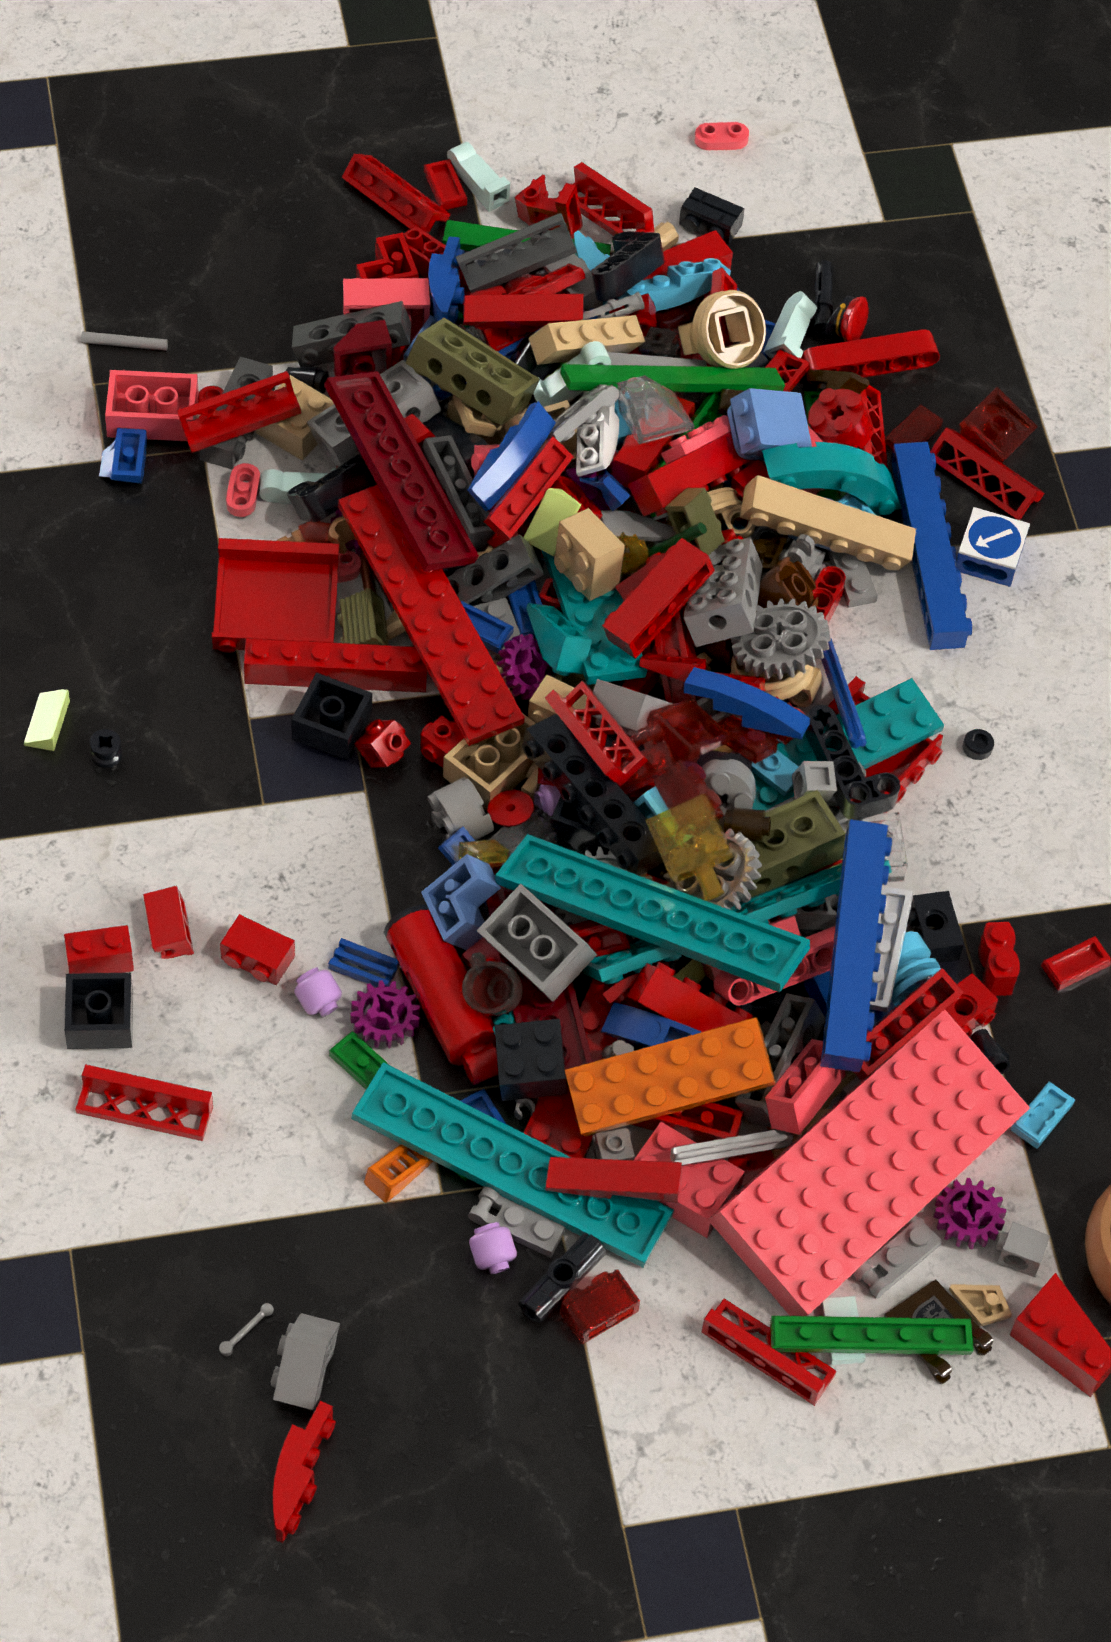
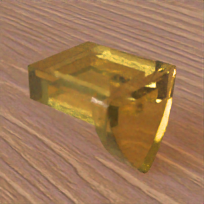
M495 839L459 842V860L468 854L488 864L503 863L509 857V850Z

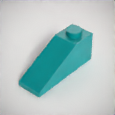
M528 603L526 609L543 660L557 674L569 676L570 672L582 674L583 661L587 660L592 639L574 623L570 622L556 607Z

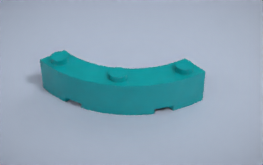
M815 442L817 447L798 448L797 443L762 450L771 480L797 489L822 488L849 493L862 500L877 516L888 515L902 509L893 478L887 467L875 461L873 455L859 448L838 443Z

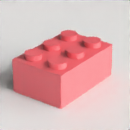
M429 278L343 279V314L403 301L411 321V342L430 316Z
M110 370L105 412L107 437L116 438L117 428L146 430L147 439L187 441L176 410L198 403V374ZM197 415L186 418V421L189 422L197 419Z
M660 1122L634 1160L672 1162L670 1155L673 1147L696 1142ZM725 1159L684 1165L681 1172L678 1202H658L674 1209L672 1218L708 1238L714 1229L708 1219L741 1190L745 1171Z

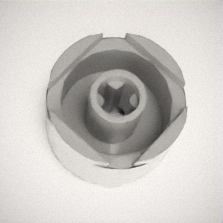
M714 759L707 762L698 771L691 791L689 804L694 815L704 825L715 830L720 828L724 831L726 810L733 811L734 808H753L756 795L754 775L746 765L738 760Z
M468 778L458 779L427 796L434 810L431 812V815L439 829L445 827L448 832L445 835L446 839L462 826H464L475 841L494 831L489 813L485 815L482 807L484 802Z

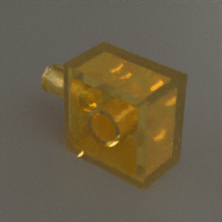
M705 794L645 820L669 876L675 883L691 876H696L706 901L715 899L725 893L713 867L734 858V854L712 804Z

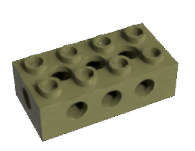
M442 318L417 335L405 362L417 374L429 378L440 389L457 396L464 404L477 409L486 415L488 420L501 426L528 406L540 380L446 318Z
M818 790L765 813L766 817H771L770 835L764 836L763 842L751 841L760 854L757 859L762 863V866L756 870L761 874V878L752 880L757 889L748 890V892L751 894V897L843 859L845 832Z

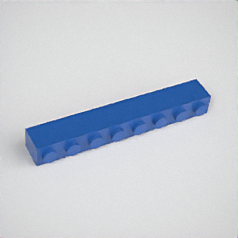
M928 442L894 444L890 464L902 507L900 511L903 525L916 529L911 563L930 650L965 648L968 636L972 635L971 618H966L967 599L966 595L961 594L960 590L962 584L961 572L955 568L956 549L955 546L950 545L951 526L949 522H945L944 518L946 515V503L944 499H940L939 495L941 492L940 477L935 476L934 472L936 468L935 454L930 453Z
M850 819L845 833L821 1067L860 1072L863 1062H869L872 1043L866 1042L867 1031L872 1032L875 1013L869 1012L870 1001L875 1002L878 986L877 982H872L873 972H878L881 957V954L876 953L875 949L876 943H881L884 927L883 924L878 923L879 913L884 914L886 906V895L881 894L882 885H887L889 866H885L884 861L885 856H890L892 838L887 837L888 825Z

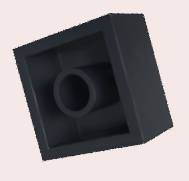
M316 673L291 719L292 740L348 760L355 748V743L359 740L372 715L373 693Z
M131 972L66 974L64 1031L67 1049L132 1048L133 985Z
M560 1019L495 1025L499 1086L502 1101L568 1094Z

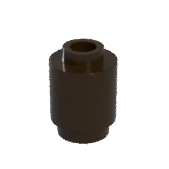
M734 808L733 811L726 810L724 834L730 828L734 834L741 832L750 841L763 842L764 836L770 835L771 817H766L765 810Z

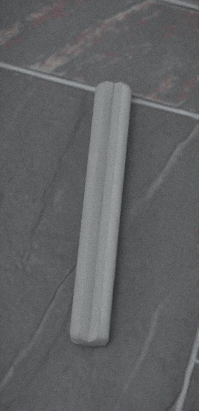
M774 1129L676 1146L671 1149L670 1159L672 1162H682V1166L786 1148L792 1144L793 1134Z

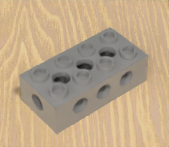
M404 360L380 374L404 418L413 413L423 423L441 411L430 384L417 374L412 367L407 365ZM335 405L330 406L307 421L319 448L338 467L360 453Z
M751 537L733 539L726 544L719 545L709 555L715 571L686 602L683 617L696 647L754 632L763 566Z

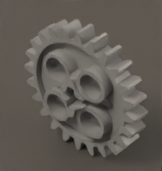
M780 599L778 605H773L771 601H767V608L764 609L757 605L754 632L731 638L734 658H737L738 665H744L745 672L753 670L755 677L764 672L768 680L773 674H777L778 679L781 680L784 673H788L791 678L794 677L795 670L806 673L805 666L815 667V658H824L823 651L829 650L828 642L831 641L828 621L824 619L823 612L817 613L815 605L808 608L806 601L797 606L795 599H792L789 604H784L783 599Z
M717 828L714 836L707 830L702 840L694 836V844L692 846L684 843L685 852L683 854L675 852L674 855L678 860L677 862L668 863V867L672 872L663 876L668 881L665 886L729 910L733 906L740 910L741 905L739 901L741 899H751L747 891L757 889L752 880L761 878V874L756 869L760 868L762 863L757 859L760 854L755 849V846L741 832L734 834L733 830L729 828L724 834L720 828Z

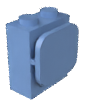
M749 388L730 399L731 405L728 408L727 414L734 448L741 458L765 461L762 450L797 443L798 448L812 447L801 393Z

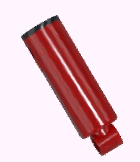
M417 905L398 913L387 923L383 933L449 1062L457 1066L463 1065L473 1085L497 1076L498 1062L496 1037L493 1031L494 1023L490 1015L483 1012L486 1007L482 1000L473 994L474 1006L469 996L472 980L454 945L443 941L427 905Z

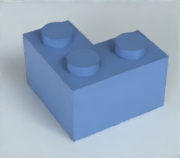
M466 854L421 893L443 941L467 951L483 938L477 932L478 928L485 922L478 907L500 890L501 887L496 883L490 864Z

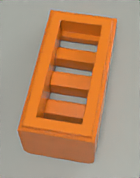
M399 1145L367 1169L364 1183L382 1201L387 1203L423 1172L433 1160L403 1145ZM410 1151L419 1161L416 1162L407 1152ZM398 1160H401L408 1167V1169L405 1168ZM388 1169L393 1170L398 1176L396 1177Z

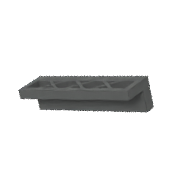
M559 213L461 254L456 259L472 293L508 282L577 253V250L563 216ZM560 225V227L547 231L550 228ZM526 238H530V239L527 240V241L521 242L522 240H524V239H526ZM474 260H478L477 262H474L466 266L467 263L472 262Z

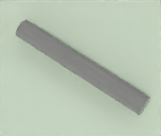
M82 331L81 343L167 351L168 339Z

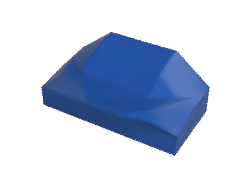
M117 428L115 440L108 448L102 451L99 476L110 477L111 480L141 483L146 460V430Z
M606 469L595 477H579L580 481L601 490L606 504L612 511L621 506L630 497L627 489Z

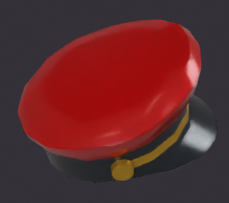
M852 295L844 298L829 318L825 327V336L828 339L840 336L845 342L859 340L868 319L869 307L867 299L864 296L855 297Z

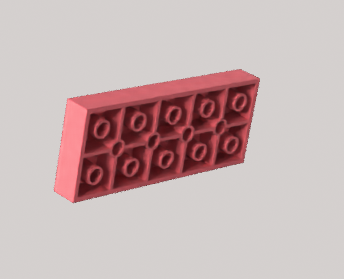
M944 1010L871 1075L855 1086L714 1213L708 1221L790 1316H807L1026 1113L1030 1107L948 1012Z

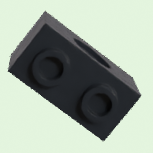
M942 891L913 895L907 923L908 927H913V931L919 933L931 952L930 958H935L938 963L959 960L964 942L950 892ZM928 926L935 927L938 930H932Z

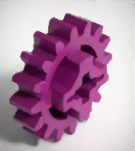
M521 634L503 643L505 649L498 652L503 660L497 662V666L503 669V672L500 674L502 678L506 679L507 687L513 688L512 696L521 695L522 701L531 699L545 676L549 675L552 677V674L555 672L543 660L537 639L534 640L533 634L525 636Z
M379 980L377 988H374L370 983L367 984V993L358 991L357 1001H352L350 1021L354 1024V1032L356 1034L363 1032L362 1040L365 1043L373 1039L374 1047L378 1048L381 1042H385L387 1048H391L392 1041L395 1040L400 1045L404 1044V1035L412 1038L414 1036V1028L419 1027L420 1005H416V995L407 996V986L402 987L400 990L396 989V981H392L389 987L385 986L383 980ZM370 1004L371 1008L368 1009L367 1014L364 1015L365 1009ZM406 1013L407 1016L402 1024H400L399 1020L403 1019L404 1014Z
M970 1178L966 1179L964 1185H961L956 1179L953 1181L952 1187L946 1186L942 1190L941 1196H938L935 1206L937 1208H935L933 1218L940 1219L936 1228L937 1230H947L944 1237L945 1240H949L952 1237L956 1238L957 1247H960L963 1241L968 1243L969 1249H973L975 1242H979L982 1247H986L988 1238L995 1241L999 1231H1002L1005 1224L1003 1219L1007 1211L1005 1208H1001L1003 1198H994L995 1188L984 1189L983 1180H980L976 1186L972 1185ZM980 1226H986V1227H984V1228L978 1230V1228H979Z

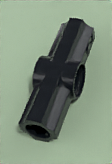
M584 1233L561 1258H556L551 1262L546 1274L519 1301L518 1306L522 1309L524 1315L533 1322L541 1323L564 1298L573 1295L576 1285L606 1255V1249L592 1234ZM560 1274L566 1275L570 1280L565 1282L559 1281L555 1276Z

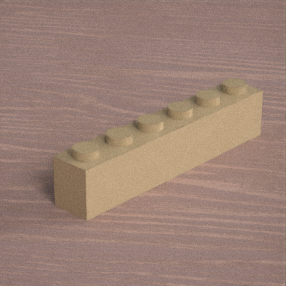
M759 475L745 486L740 518L749 520L753 525L767 526L776 529L778 533L783 535H794L796 537H799L800 534L808 535L815 541V544L829 547L837 553H847L856 556L858 560L864 562L871 561L883 565L887 570L899 571L912 561L916 535L915 528Z

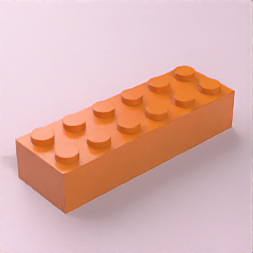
M757 1018L565 1070L580 1131L586 1137L776 1085L760 1023Z

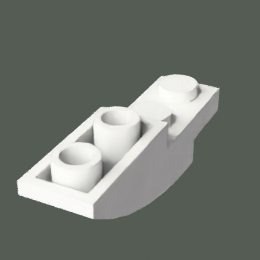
M584 391L583 396L589 393L590 391ZM615 402L611 407L603 406L596 412L597 416L592 421L577 428L576 474L578 477L606 469L614 457L618 442L620 420L615 413Z

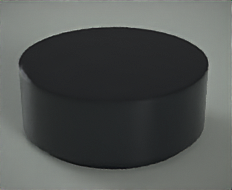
M974 729L965 735L963 750L968 757L974 760H984L991 755L994 739L989 732L982 729Z

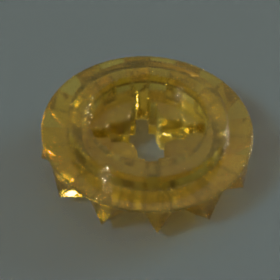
M622 532L617 538L625 545L624 550L629 548V553L625 552L623 554L621 574L632 573L645 565V561L648 559V548L645 540L638 539L636 534L626 536Z

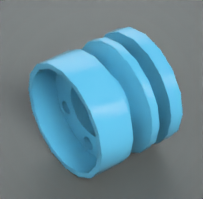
M905 932L891 997L895 1007L931 975L941 969L936 959L930 958L931 952L918 932Z

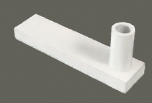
M882 886L881 894L886 895V906L884 914L879 913L878 923L883 924L884 927L881 943H876L875 952L880 953L881 957L878 972H873L872 982H877L878 986L875 1002L870 1001L869 1009L888 1012L911 909L913 891Z

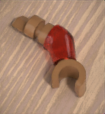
M344 516L332 523L323 521L305 522L298 526V530L291 533V537L287 538L285 535L277 539V541L339 544V553L345 554L347 551L345 544L356 538Z

